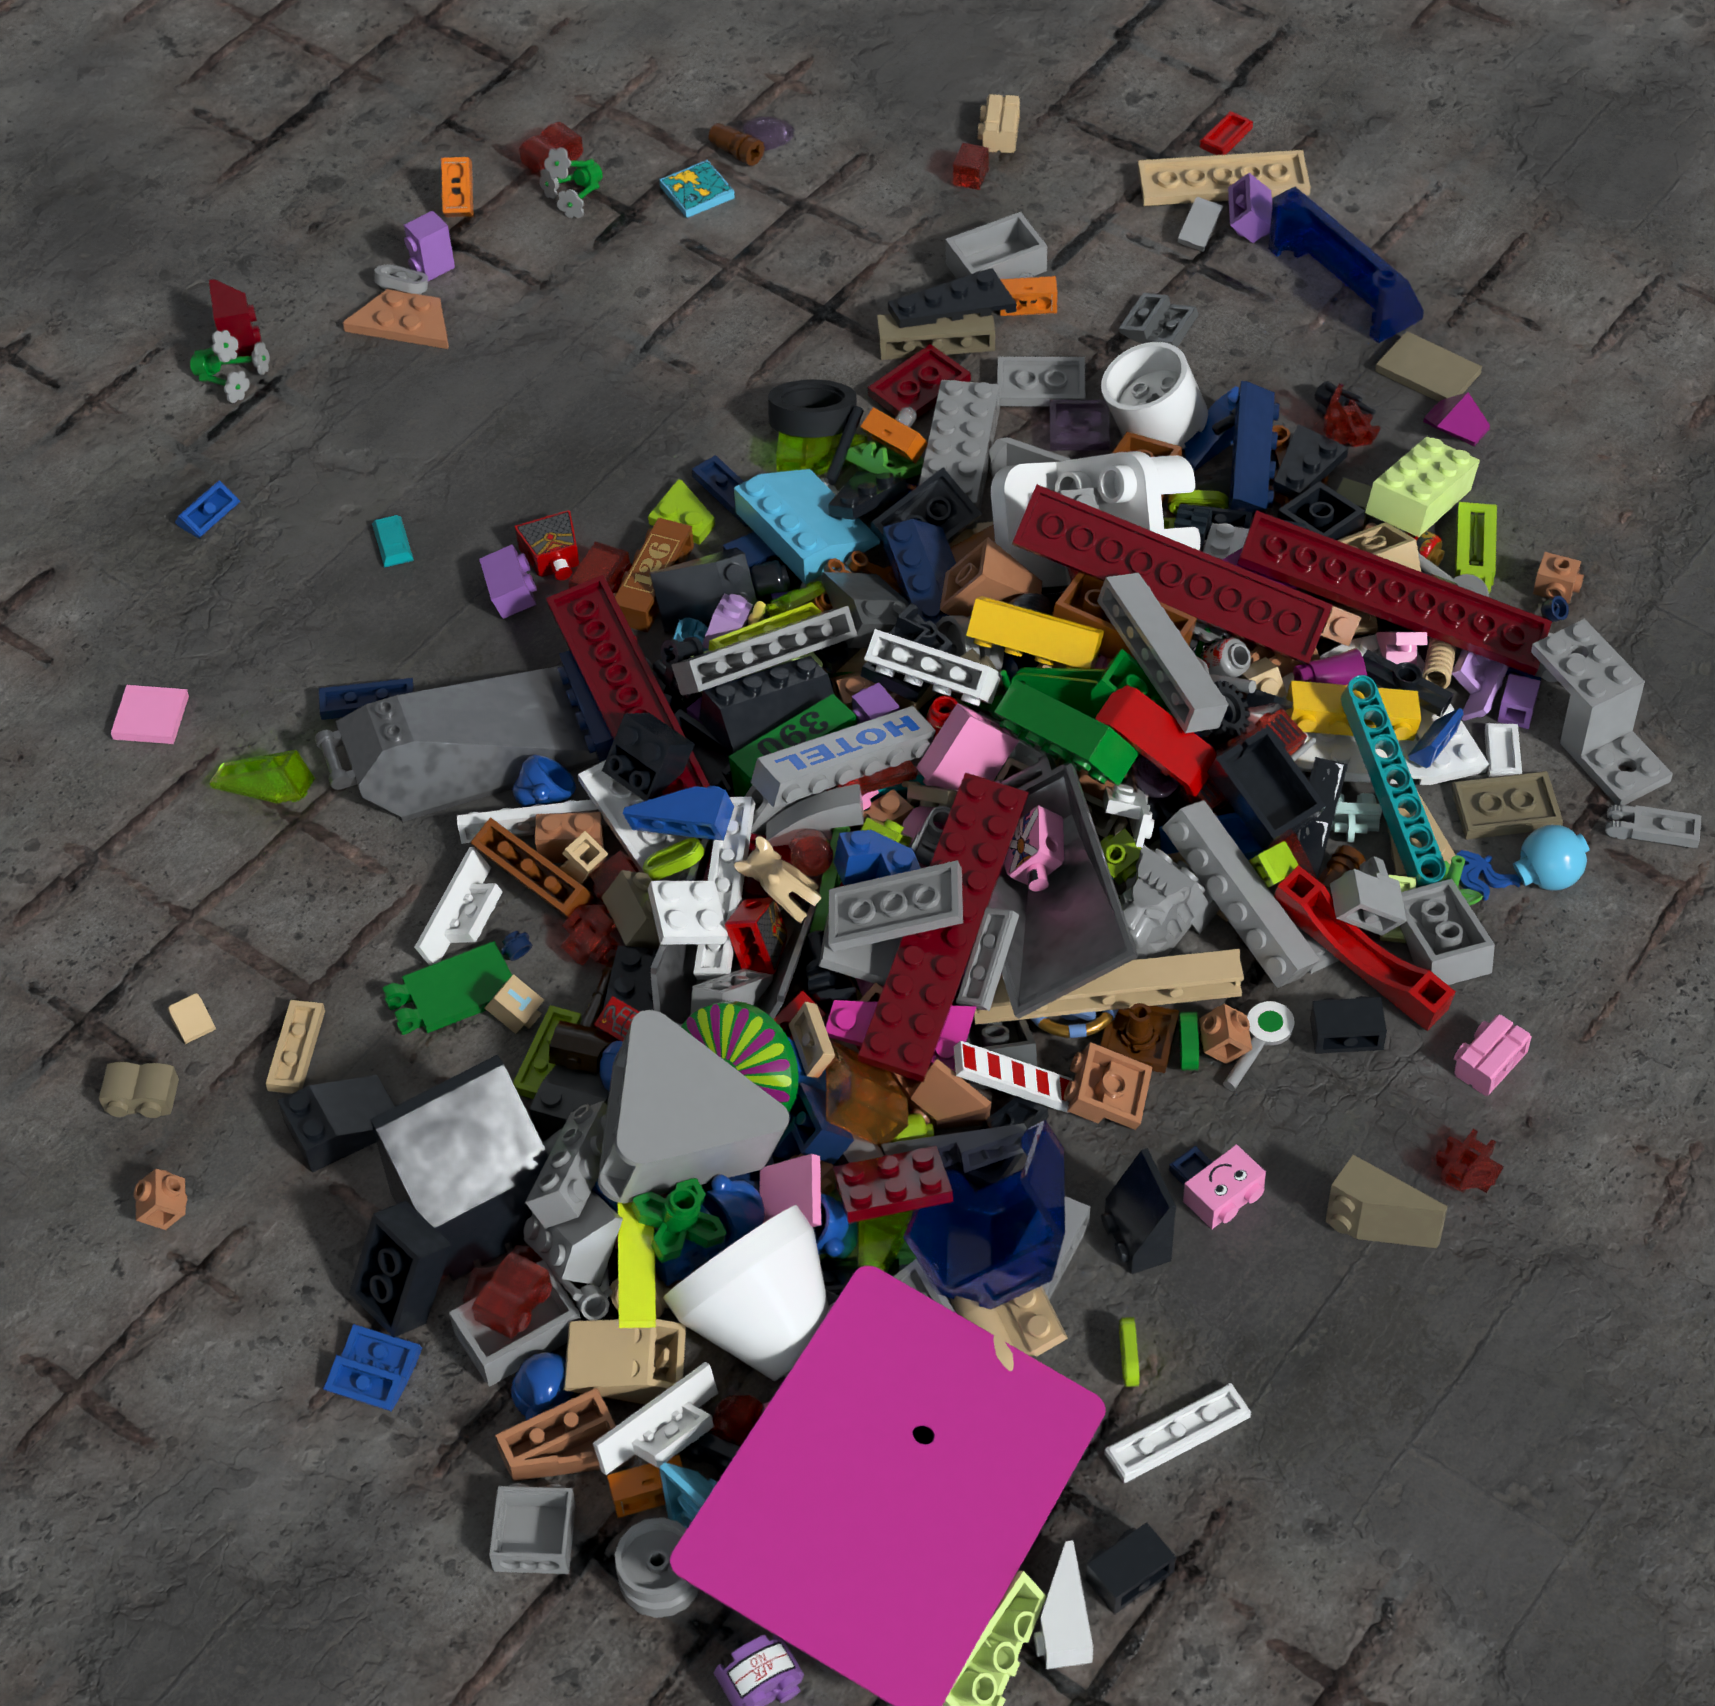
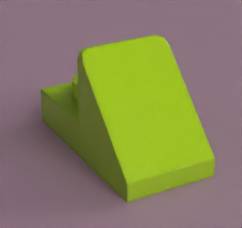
M1281 842L1248 860L1268 888L1285 879L1298 866L1286 842Z

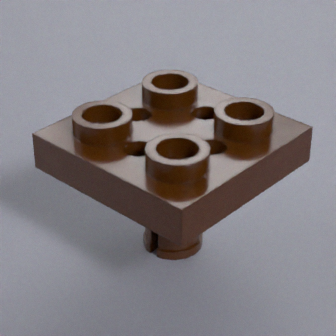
M1143 1003L1134 1004L1131 1008L1119 1009L1114 1020L1105 1027L1100 1046L1153 1067L1152 1071L1166 1073L1179 1020V1010L1148 1006ZM1132 1049H1133V1051H1138V1050H1139L1140 1052H1138V1053H1132L1131 1050H1132Z

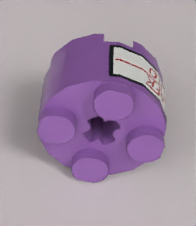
M774 1634V1640L769 1641L766 1635H762L731 1653L734 1662L724 1668L722 1664H719L716 1667L714 1675L732 1706H765L777 1698L780 1703H784L794 1698L801 1691L798 1684L802 1681L804 1674L783 1639Z

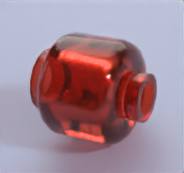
M804 829L791 839L789 857L793 866L806 876H818L830 868L833 861V849L828 837L824 833L815 829Z

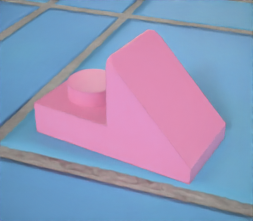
M1377 632V641L1382 657L1396 664L1409 662L1417 666V645H1427V632Z

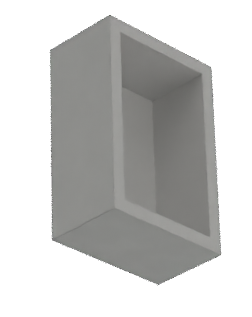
M1021 212L945 239L946 266L956 279L990 268L994 269L1000 279L1030 278L1047 271V245Z
M544 1260L449 1312L454 1334L489 1387L517 1372L524 1360L534 1354L552 1352L566 1344L570 1321H581L579 1311Z

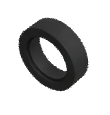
M797 380L778 385L768 394L769 425L778 432L797 437L816 438L841 434L844 431L852 408L857 406L856 392L847 385L828 380Z

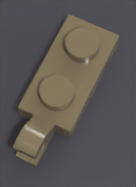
M917 781L902 782V786L908 788L907 799L905 800L911 806L919 805L936 808L940 804V806H946L951 809L958 792L956 789L922 785Z

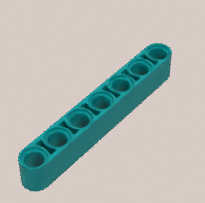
M1358 675L1352 678L1342 693V707L1407 877H1416V888L1437 883L1446 872L1444 859L1377 685L1370 677ZM1353 691H1360L1365 699L1356 697ZM1364 720L1372 721L1376 728L1368 727ZM1375 749L1383 750L1388 758L1380 757ZM1387 779H1394L1398 783L1399 788L1389 785ZM1398 808L1407 810L1410 817H1403L1399 813ZM1409 838H1415L1420 841L1422 848L1412 845ZM1421 868L1429 869L1433 874V878L1423 875Z

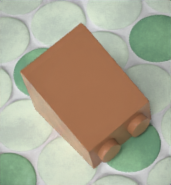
M987 537L946 572L940 610L950 616L963 615L968 617L972 615L975 600L980 596L1009 603L1025 593L1041 595L1043 581Z

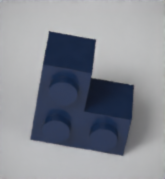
M801 1082L798 1084L794 1104L788 1113L789 1123L772 1156L789 1160L794 1155L802 1153V1155H818L821 1161L833 1165L838 1161L854 1141V1138L832 1093Z

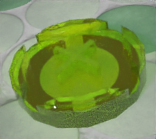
M820 580L807 584L806 588L790 591L774 599L771 603L766 604V610L770 617L776 616L818 597L826 589Z

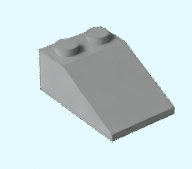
M1452 879L1401 892L1407 922L1400 925L1415 966L1430 970L1447 985L1492 973L1495 944Z

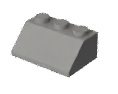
M592 1190L580 1216L575 1219L545 1229L532 1212L531 1217L527 1219L524 1226V1240L561 1279L600 1286L623 1219Z

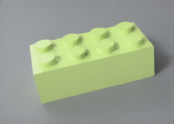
M1426 436L1373 482L1365 513L1420 537L1471 491L1480 460L1470 456L1464 450H1456L1445 445L1439 439Z

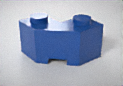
M873 830L839 833L834 864L843 885L921 869L913 849Z

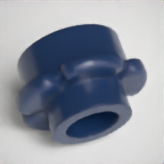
M519 931L510 933L502 941L504 947L501 953L503 955L507 954L511 961L523 957L533 946L529 941L528 933H520Z

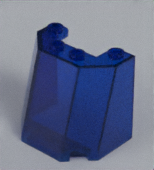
M1046 1120L1028 1128L1023 1134L1021 1145L1027 1155L1023 1169L976 1192L973 1191L961 1173L955 1170H945L953 1191V1202L913 1211L903 1236L904 1240L942 1296L952 1299L955 1296L979 1302L980 1307L991 1310L1053 1280L1065 1236L1064 1148Z

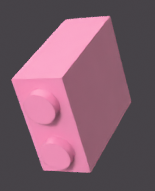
M957 703L916 769L923 775V783L927 786L958 790L965 772L994 781L1019 740L1012 732L1001 728L999 723Z

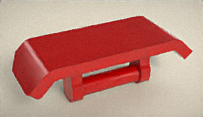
M1126 685L1110 695L1095 719L1110 726L1141 755L1160 768L1161 773L1165 776L1170 775L1184 786L1188 795L1196 797L1210 776L1207 771L1217 756L1214 748L1194 732L1185 733L1176 718L1140 690Z

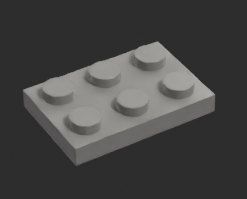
M998 357L997 384H1000V406L1085 407V357Z

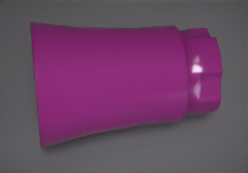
M1353 648L1338 655L1310 661L1308 665H1297L1294 667L1293 675L1294 681L1348 685L1352 678L1358 675L1367 676L1362 654L1357 648Z

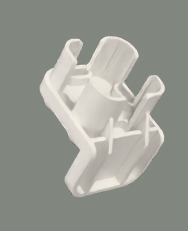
M1139 451L1118 452L1059 462L1006 466L1001 468L993 478L991 501L995 543L1042 580V588L1067 586L1070 584L1071 579L1068 567L1012 545L1037 484L1055 492L1097 487L1099 510L1200 551V533L1196 527L1164 529L1161 495L1190 493L1195 489L1193 469L1190 463L1182 456L1149 457L1147 454Z

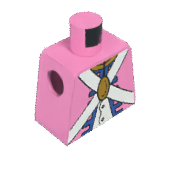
M1039 805L1020 819L1004 862L1006 872L1011 878L1028 885L1029 889L1035 892L1048 888V875L1060 867L1064 861L1063 817Z

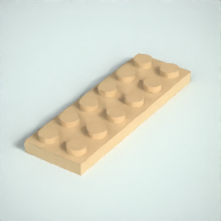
M1303 150L1138 160V174L1144 206L1194 203L1196 197L1211 202L1229 201L1228 187L1247 173L1252 174L1271 190L1272 198L1310 195L1311 186Z

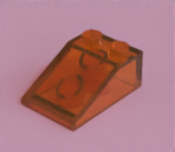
M830 1039L835 1057L826 1067V1121L881 1147V1144L889 1143L908 1126V1099L889 1071L859 1062V1053Z

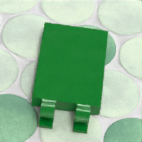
M493 941L402 976L403 985L392 983L384 986L382 989L386 996L385 1001L389 1010H395L411 1001L415 1009L402 1008L394 1013L398 1021L397 1026L402 1035L409 1034L424 1026L427 1033L486 1011V1005L512 974L496 942Z

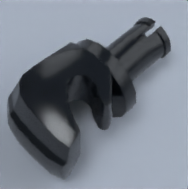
M819 930L811 932L806 936L812 961L806 966L805 974L810 998L825 1013H830L834 1000L857 1001L858 997L856 988L852 986L845 974L819 967L824 931Z

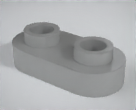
M389 264L380 265L375 268L374 281L383 289H394L419 295L428 289V276L422 272Z

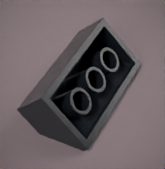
M807 656L703 690L699 720L728 753L732 755L834 694L828 674L811 656Z

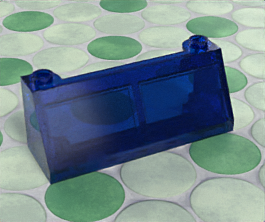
M1296 186L1273 197L1268 249L1277 257L1282 254V251H1292L1296 258L1309 253L1373 307L1376 311L1372 313L1371 322L1374 325L1370 327L1369 336L1376 342L1381 343L1423 319L1424 310L1409 281Z

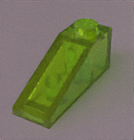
M290 750L222 763L209 784L214 789L269 802L282 803L287 801L297 802L303 799L315 778L298 751Z
M914 1210L858 1221V1269L863 1266H874L887 1273L914 1227Z

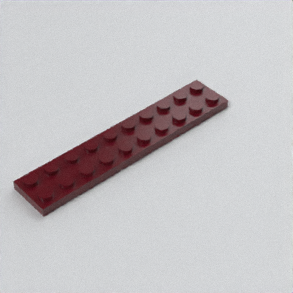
M1038 484L1034 489L1012 542L1014 546L1102 581H1105V578L1110 576L1139 573L1159 602L1196 617L1197 621L1307 665L1310 663L1333 607L1332 604Z
M1257 510L1237 565L1413 631L1427 632L1429 637L1535 676L1539 669L1540 661L1531 653L1532 645L1548 637L1552 623L1551 620Z
M604 575L547 597L548 606L613 740L624 714L651 713L685 737ZM693 751L683 773L656 798L694 786L706 788L710 786Z
M965 772L930 866L956 860L959 862L962 868L963 923L903 936L859 1051V1062L924 1083L971 955L985 909L990 903L1029 792Z

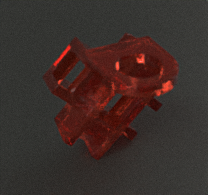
M1339 383L1325 414L1323 431L1329 439L1340 444L1349 443L1351 447L1371 445L1381 429L1380 426H1371L1370 422L1373 415H1363L1354 400H1350L1348 406H1341L1339 399L1344 384Z
M605 904L579 905L562 925L570 935L561 947L580 965H584L590 956L596 963L606 965L608 962L605 958L606 954L611 949L617 950L619 944L610 936L616 925L613 919L606 915L609 911ZM579 917H580V918H581L580 922L575 926L574 923H575V922L579 919ZM601 940H602V941H603L602 945L597 949L596 946H597V945L601 942Z
M1475 1129L1471 1131L1463 1143L1449 1136L1445 1151L1439 1150L1436 1154V1163L1443 1168L1441 1181L1462 1193L1469 1188H1478L1487 1193L1491 1186L1495 1185L1497 1178L1504 1168L1501 1164L1490 1159L1496 1141L1491 1139L1487 1145L1476 1140L1478 1131ZM1470 1148H1473L1481 1154H1475L1474 1152L1470 1151ZM1451 1174L1461 1178V1181L1452 1177Z

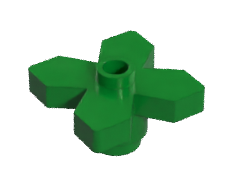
M696 1178L677 1183L676 1189L669 1193L666 1198L654 1192H648L633 1198L631 1209L638 1222L659 1228L653 1238L651 1247L660 1262L680 1257L685 1238L704 1248L724 1242L726 1230L717 1216L700 1212L706 1194Z

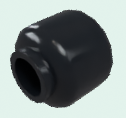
M777 559L756 564L751 568L750 575L755 595L763 603L772 601L771 594L787 592L789 588L793 587L788 566L786 564L782 565Z

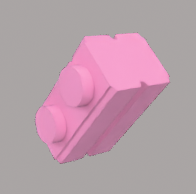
M1501 1014L1496 1015L1490 1023L1483 1021L1474 1034L1475 1039L1470 1045L1466 1042L1463 1043L1454 1056V1060L1457 1061L1454 1071L1455 1076L1466 1084H1471L1475 1090L1485 1096H1489L1526 1055L1531 1041L1529 1032L1518 1025L1514 1026L1512 1021Z

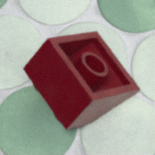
M209 280L213 317L217 331L227 330L231 337L237 339L238 348L235 350L237 357L252 356L255 344L262 342L259 325L253 326V322L257 321L254 304L248 305L244 292L218 280Z

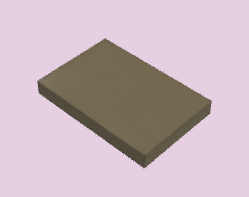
M1406 331L1378 361L1375 372L1439 402L1440 400L1463 394L1481 374L1482 366Z
M1547 771L1452 782L1451 791L1466 840L1528 833L1546 825L1563 826L1561 812Z

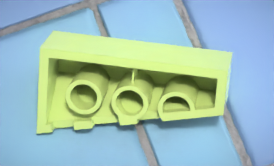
M1017 1571L942 1706H1003L1005 1698L1002 1695L1009 1677H1015L1020 1665L1018 1655L1023 1642H1029L1047 1597L1024 1571Z

